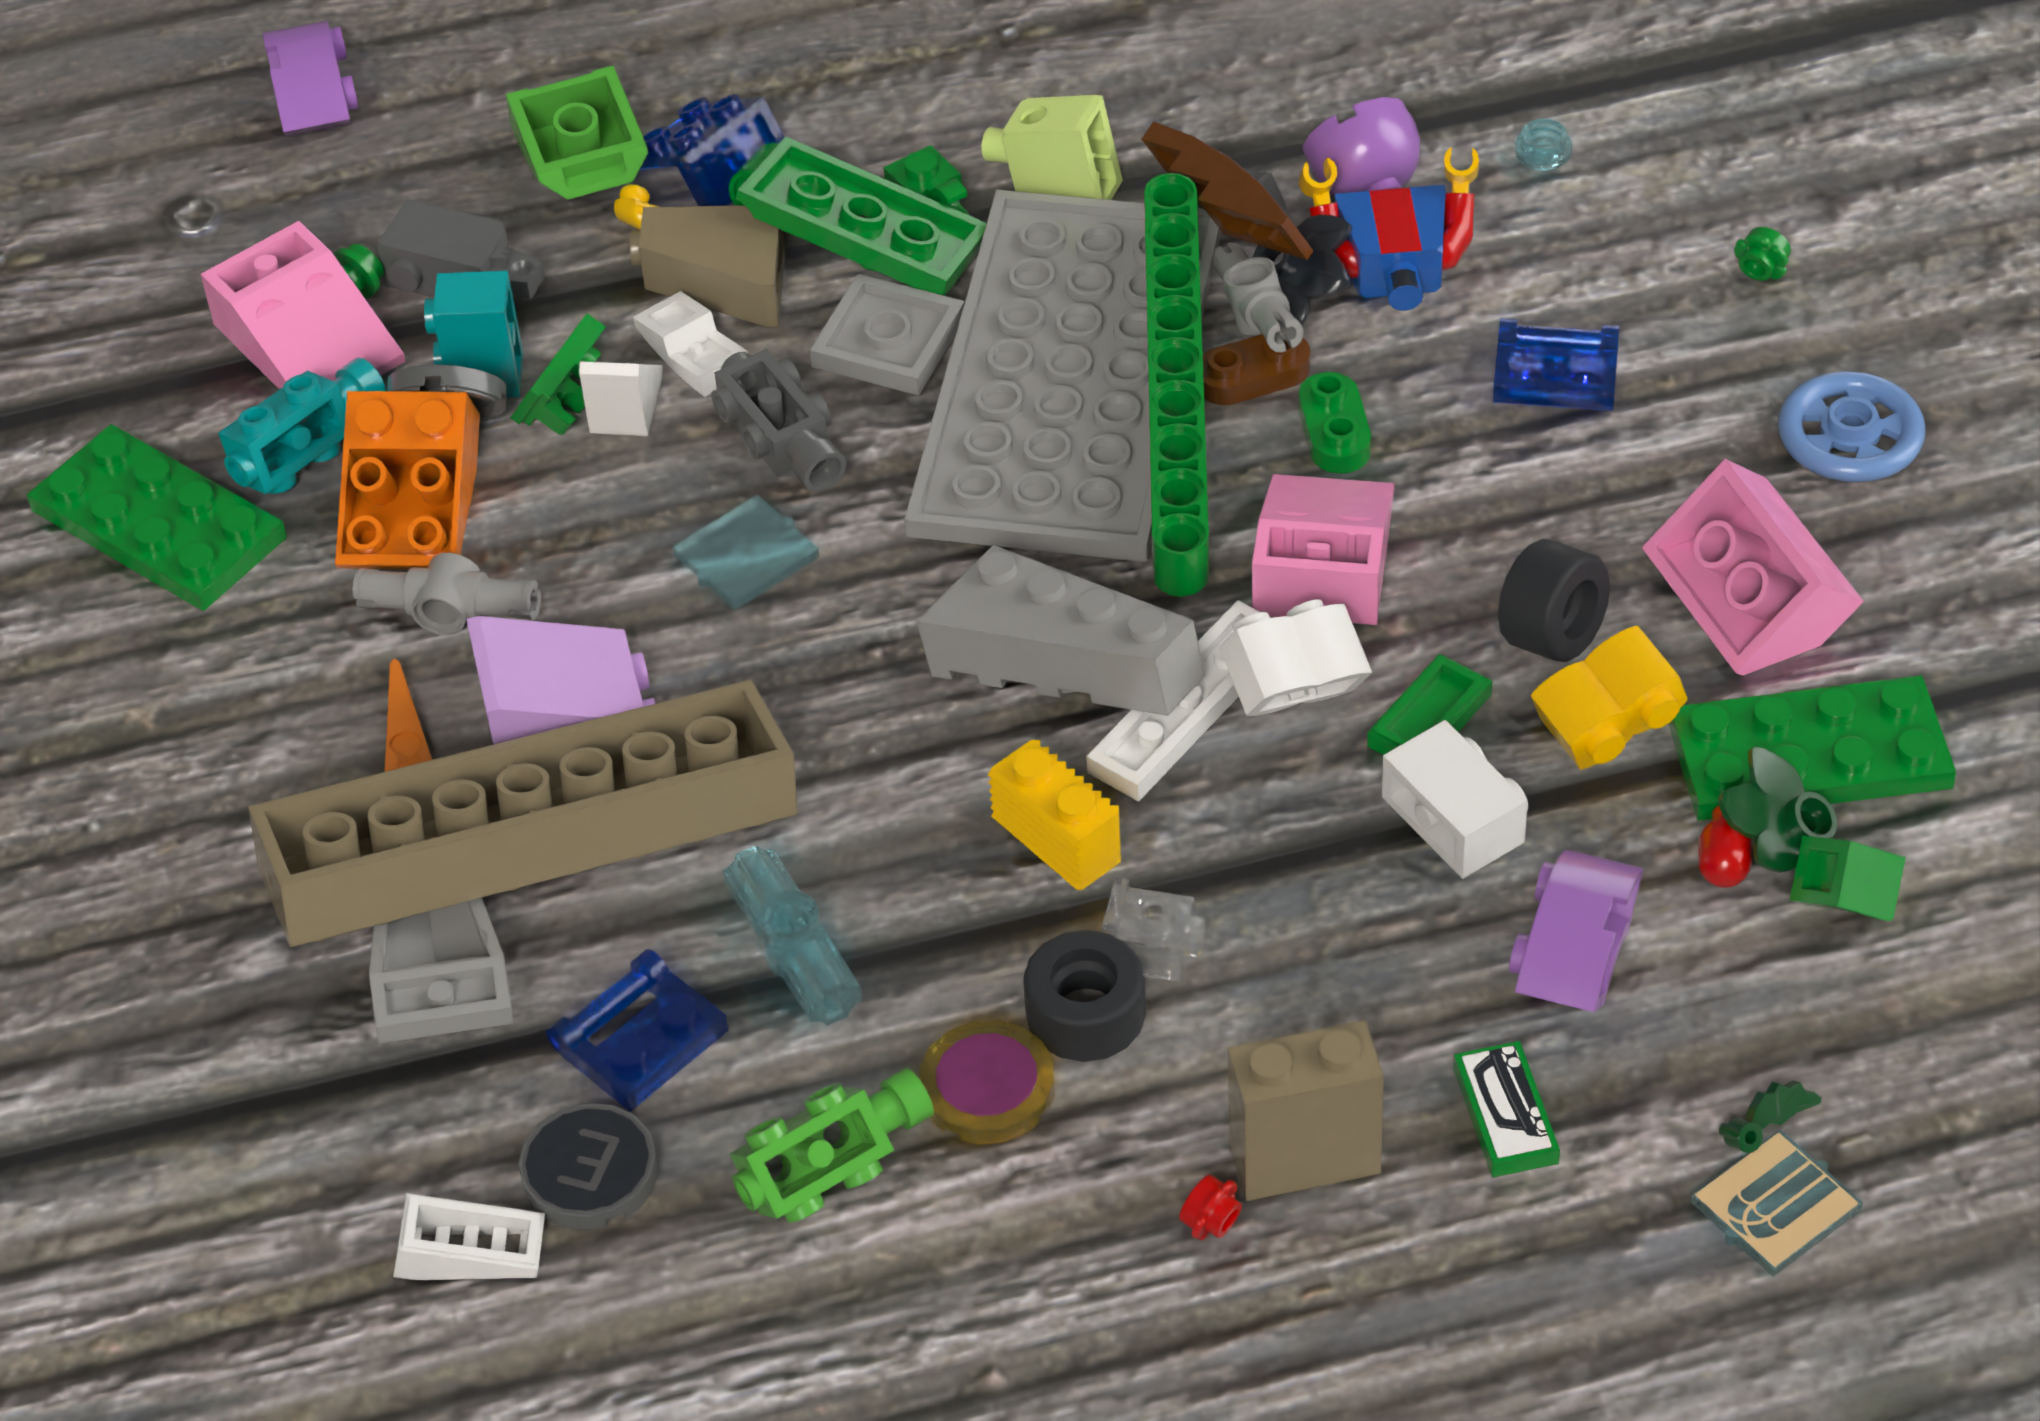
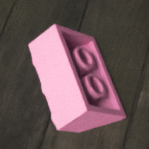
M1724 459L1642 547L1735 673L1742 676L1820 647L1864 602L1768 479L1727 459Z

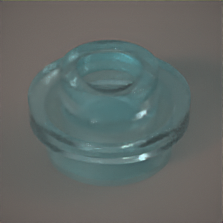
M1544 118L1536 119L1527 123L1516 138L1515 154L1522 164L1535 170L1547 171L1558 168L1568 162L1572 155V141L1567 134L1566 128L1558 121Z

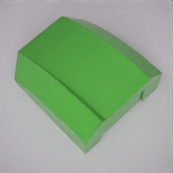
M613 65L594 70L587 75L531 90L526 88L506 94L510 125L523 156L539 183L568 200L634 181L648 154V150Z

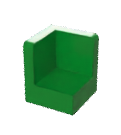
M1803 835L1789 900L1807 906L1845 910L1877 920L1891 921L1895 913L1906 857L1849 840Z

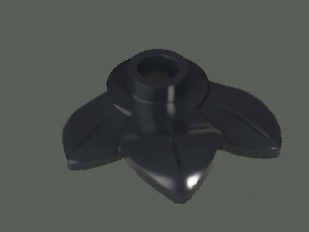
M1316 215L1304 220L1296 228L1313 249V253L1308 260L1284 253L1282 260L1275 265L1281 291L1289 302L1290 313L1301 325H1303L1307 317L1310 299L1329 297L1348 290L1352 286L1351 279L1343 262L1334 252L1347 240L1353 229L1347 221L1340 217ZM1258 245L1253 257L1268 258L1274 262L1283 252Z

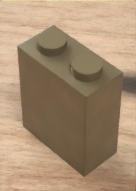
M1366 1020L1228 1047L1229 1146L1246 1201L1381 1174L1384 1075Z

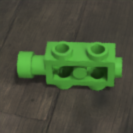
M904 1068L881 1081V1090L869 1097L864 1089L843 1088L841 1083H834L809 1095L803 1101L806 1110L784 1122L781 1116L774 1117L750 1129L744 1135L748 1143L729 1153L738 1170V1173L732 1176V1181L745 1206L752 1212L758 1210L760 1215L775 1219L784 1215L787 1222L792 1223L820 1210L825 1205L821 1193L843 1181L846 1188H854L878 1176L883 1171L879 1159L894 1151L887 1134L900 1126L909 1130L934 1114L931 1099L920 1079L909 1068ZM837 1122L841 1132L840 1138L834 1145H831L824 1140V1129ZM778 1155L782 1160L783 1168L780 1175L772 1179L765 1164L768 1160Z

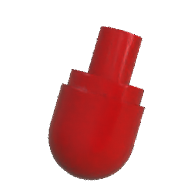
M1718 806L1712 811V822L1704 827L1698 839V866L1700 873L1707 882L1716 887L1730 888L1744 881L1750 872L1752 840L1732 829L1724 819Z

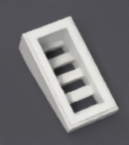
M406 1193L393 1277L410 1280L536 1278L545 1213ZM520 1234L518 1253L505 1251L507 1235ZM435 1235L434 1241L421 1240V1236ZM450 1235H463L462 1245L449 1244ZM478 1235H492L490 1249L477 1247Z

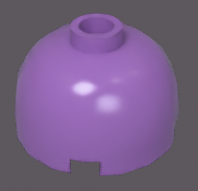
M1382 97L1355 104L1352 107L1356 116L1339 124L1336 116L1333 115L1312 131L1303 144V153L1307 159L1308 167L1318 183L1326 181L1323 171L1325 159L1330 158L1335 163L1337 177L1329 191V194L1334 198L1336 193L1402 188L1412 177L1420 160V137L1416 123L1403 101L1399 98Z

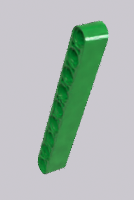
M1167 173L1152 178L1146 184L1144 190L1153 578L1156 586L1162 592L1171 596L1184 597L1201 591L1209 579V526L1198 207L1195 183L1190 178L1181 174Z

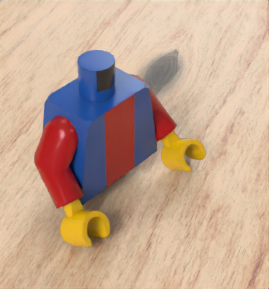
M1452 147L1446 151L1444 174L1447 180L1452 183L1451 193H1445L1444 184L1336 193L1335 203H1331L1329 194L1337 177L1335 163L1330 158L1325 159L1323 171L1326 181L1318 183L1311 179L1308 163L1305 162L1298 182L1301 191L1306 196L1313 198L1314 207L1309 208L1310 217L1333 215L1347 221L1353 228L1347 240L1334 252L1343 262L1358 295L1364 298L1388 296V301L1392 308L1407 311L1417 307L1422 302L1423 293L1436 292L1441 288L1442 271L1452 269L1457 265L1473 238L1475 194L1469 193V184L1475 180L1479 170V157L1474 148H1472V165L1463 171L1456 170L1451 165Z

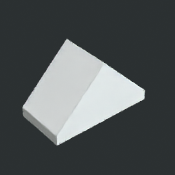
M580 361L579 375L589 432L648 436L662 380L663 365Z

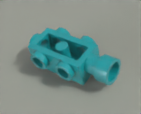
M360 357L353 359L339 369L335 374L334 381L307 370L287 380L280 390L260 404L244 410L237 420L218 432L226 454L224 465L231 478L240 486L250 487L265 495L267 493L278 494L291 489L297 482L296 472L310 462H324L337 456L341 451L340 441L344 439L347 391H386L378 371L371 363Z

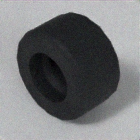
M1541 539L1528 545L1515 559L1506 575L1500 593L1498 621L1501 634L1510 645L1551 660L1568 662L1580 656L1592 643L1602 625L1608 607L1610 593L1608 568L1599 556L1556 541Z
M1079 930L1062 933L1044 942L1029 958L1023 976L1025 1011L1029 1031L1042 1048L1063 1059L1080 1062L1107 1059L1126 1049L1141 1033L1146 1015L1145 978L1141 960L1127 943L1109 933ZM1083 989L1097 990L1106 994L1096 1001L1089 1002L1071 1001L1063 997L1073 991Z

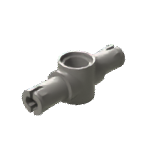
M1237 242L1226 243L1229 253H1226L1222 246L1217 247L1214 251L1213 271L1223 281V291L1231 302L1238 330L1250 336L1262 334L1268 346L1275 352L1286 351L1284 340L1292 349L1302 341L1303 327L1290 313L1289 302L1281 291L1274 262L1263 257L1249 258L1244 248Z
M439 553L432 557L427 568L412 567L408 572L360 568L355 574L352 588L353 597L357 599V607L405 609L407 615L413 616L416 623L422 628L440 635H454L460 632L466 623V619L476 616L485 617L489 615L534 620L539 613L541 605L540 589H537L538 583L536 580L488 578L487 574L481 572L478 566L470 559L454 553Z

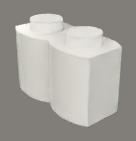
M1311 600L1292 608L1287 612V616L1270 618L1267 612H1258L1240 619L1232 626L1234 632L1219 648L1246 716L1268 714L1299 703H1311L1337 697L1355 690L1372 674L1345 604L1324 606L1322 600Z

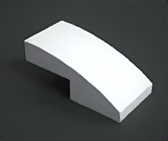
M682 291L633 316L635 327L654 351L679 377L704 397L717 389L714 372L721 370L725 360L737 352L748 353L746 349L716 330L711 310Z

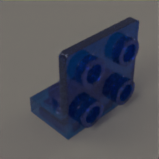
M732 94L718 101L710 102L707 97H701L680 108L677 112L679 119L669 127L662 126L643 136L648 154L640 169L678 167L698 206H728L732 203L729 194V183L735 173L760 146L767 143L779 144L785 136L764 97L740 99L737 94Z

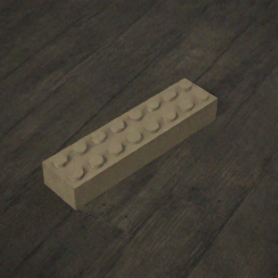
M752 680L248 806L258 869L290 948L310 942L323 941L336 935L375 925L387 924L397 919L439 908L452 907L458 903L504 891L517 890L523 886L565 875L578 874L599 866L630 858H639L660 850L703 841L710 837L798 815L794 753Z

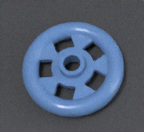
M1832 372L1807 380L1787 396L1778 416L1779 435L1788 453L1811 472L1843 482H1870L1896 474L1906 468L1917 457L1925 440L1926 428L1924 417L1914 399L1893 382L1862 372ZM1834 396H1845L1834 401L1830 408L1823 401V399ZM1878 402L1884 405L1893 414L1885 419H1881L1874 404ZM1810 421L1821 422V435H1806L1802 423ZM1881 435H1886L1897 441L1887 451L1875 447ZM1831 448H1836L1844 452H1857L1856 458L1842 457L1830 453Z

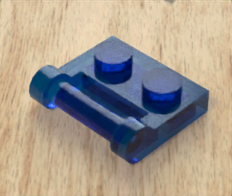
M1500 318L1493 403L1613 411L1620 325L1602 324L1601 330L1518 325V319Z
M646 949L631 961V971L571 1019L563 1016L546 1030V1035L551 1045L564 1059L629 1112L729 1031L726 1014L672 973L665 961L651 949ZM646 991L651 992L657 997L597 1047L587 1040Z

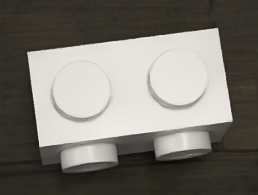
M1446 720L1383 755L1382 798L1462 879L1525 843L1528 801L1522 788L1513 779L1504 778L1486 760L1478 744L1471 738H1463Z

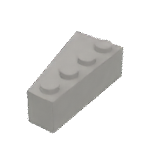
M995 545L916 621L932 677L952 680L956 672L977 675L980 685L1003 688L1009 680L1036 685L1037 693L1040 695L1060 698L1062 694L1081 692L1090 694L1091 701L1095 704L1166 716L1205 677L1192 619Z

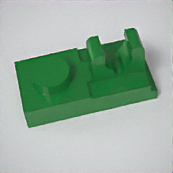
M586 313L526 394L510 419L519 425L523 421L530 426L536 418L557 434L564 435L576 418L566 412L561 404L569 406L578 414L585 407L582 387L569 377L572 374L580 380V361L595 362L601 355V352L593 347V344L606 326Z

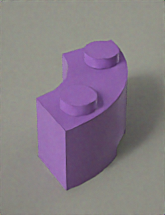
M328 20L262 33L285 137L351 124L348 110L358 109L359 107L352 76L340 77L337 61L347 59L340 26L329 28Z
M1567 849L1561 853L1555 864L1544 862L1535 891V900L1540 901L1530 935L1518 933L1510 958L1509 972L1519 974L1515 992L1590 1012H1596L1605 1003L1619 951L1629 933L1643 868Z

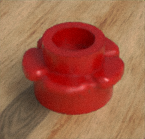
M1208 1174L1194 1187L1179 1214V1220L1192 1229L1193 1238L1204 1240L1211 1233L1220 1239L1230 1230L1242 1209V1203L1235 1199L1237 1191L1236 1182L1228 1180L1226 1183H1223L1212 1174Z

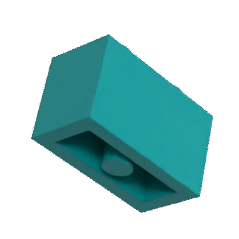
M508 270L437 273L434 298H426L424 303L427 334H436L438 340L434 341L433 346L434 365L461 366L490 373L506 383L507 397H520L524 354Z

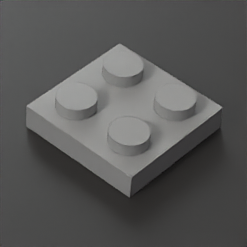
M857 274L809 350L811 367L919 396L956 335L965 301Z

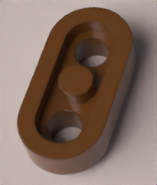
M1260 334L1203 353L1204 399L1218 405H1233L1299 385L1308 377L1310 372V346L1308 342L1302 338V341L1292 349L1284 340L1286 351L1275 352L1268 346L1264 336Z

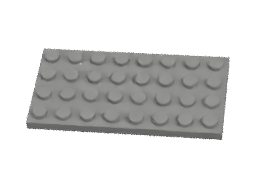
M996 189L905 515L906 537L989 546L995 545L998 547L1140 562L1148 561L1152 543L1144 203ZM1198 208L1202 322L1213 273L1214 251L1219 247L1222 232L1205 209Z

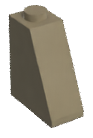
M745 205L643 207L640 231L631 232L630 255L632 265L642 267L646 290L669 297L682 291L707 309L765 327H779L786 251L783 230L753 218L752 213Z

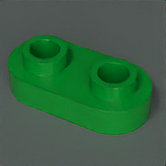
M1322 372L1308 377L1299 388V415L1313 462L1319 468L1336 474L1351 473L1362 468L1370 458L1371 432L1356 383L1346 375L1336 372Z

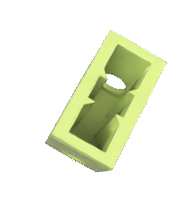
M1103 96L1027 98L1019 103L1004 128L989 127L983 135V158L986 161L1008 163L1015 191L1112 200L1123 181Z

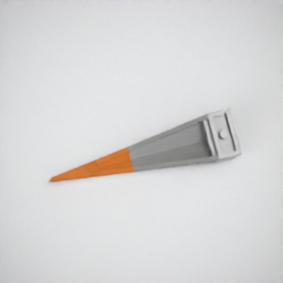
M395 658L390 662L385 772L432 760L401 664ZM482 897L458 903L452 907L439 908L397 919L387 924L373 926L369 979L378 1044L514 1024L504 954Z

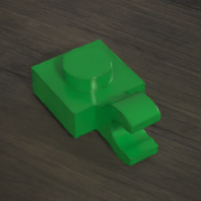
M932 145L883 167L886 180L969 215L958 201L967 197V190L962 185L961 173Z

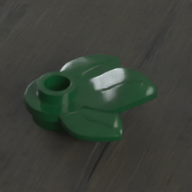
M1753 747L1748 751L1750 784H1740L1722 792L1718 797L1719 807L1724 819L1732 829L1745 837L1754 839L1753 855L1756 864L1773 872H1788L1796 868L1802 836L1832 838L1837 830V817L1831 804L1822 795L1811 791L1805 792L1799 774L1791 764L1773 752L1764 748Z

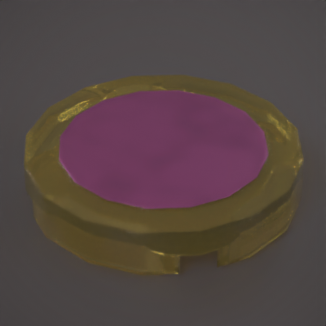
M999 1020L973 1021L947 1031L928 1048L919 1067L920 1081L928 1092L934 1109V1114L930 1117L931 1122L945 1132L944 1127H946L951 1132L958 1133L960 1140L973 1144L1004 1143L1027 1134L1040 1122L1039 1116L1046 1110L1048 1105L1050 1108L1055 1097L1053 1059L1043 1042L1025 1028Z

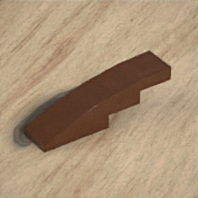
M1153 121L1141 140L1167 173L1181 174L1190 178L1195 183L1197 204L1202 205L1223 234L1308 260L1313 253V249L1258 180L1229 156L1196 137Z

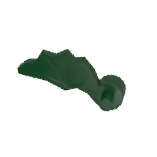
M1793 1080L1785 1085L1771 1082L1766 1091H1758L1749 1105L1745 1120L1735 1118L1728 1123H1722L1719 1127V1134L1723 1136L1725 1143L1729 1147L1746 1153H1752L1762 1143V1129L1770 1123L1782 1125L1796 1113L1820 1104L1822 1097L1813 1091L1805 1090L1801 1082Z

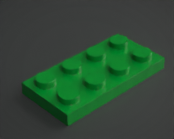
M113 424L106 427L26 494L32 512L201 611H205L287 538L282 520Z
M1922 675L1683 705L1677 716L1668 723L1697 821L1712 819V811L1719 806L1718 797L1722 792L1733 786L1750 784L1748 751L1753 747L1764 748L1786 760L1798 772L1805 792L1818 793L1830 804L1954 788L1956 769Z

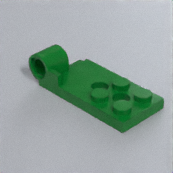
M786 136L779 144L767 143L760 146L735 173L729 183V194L735 206L745 205L752 213L753 218L850 259L867 270L877 271L912 288L943 296L947 294L979 253L987 224Z

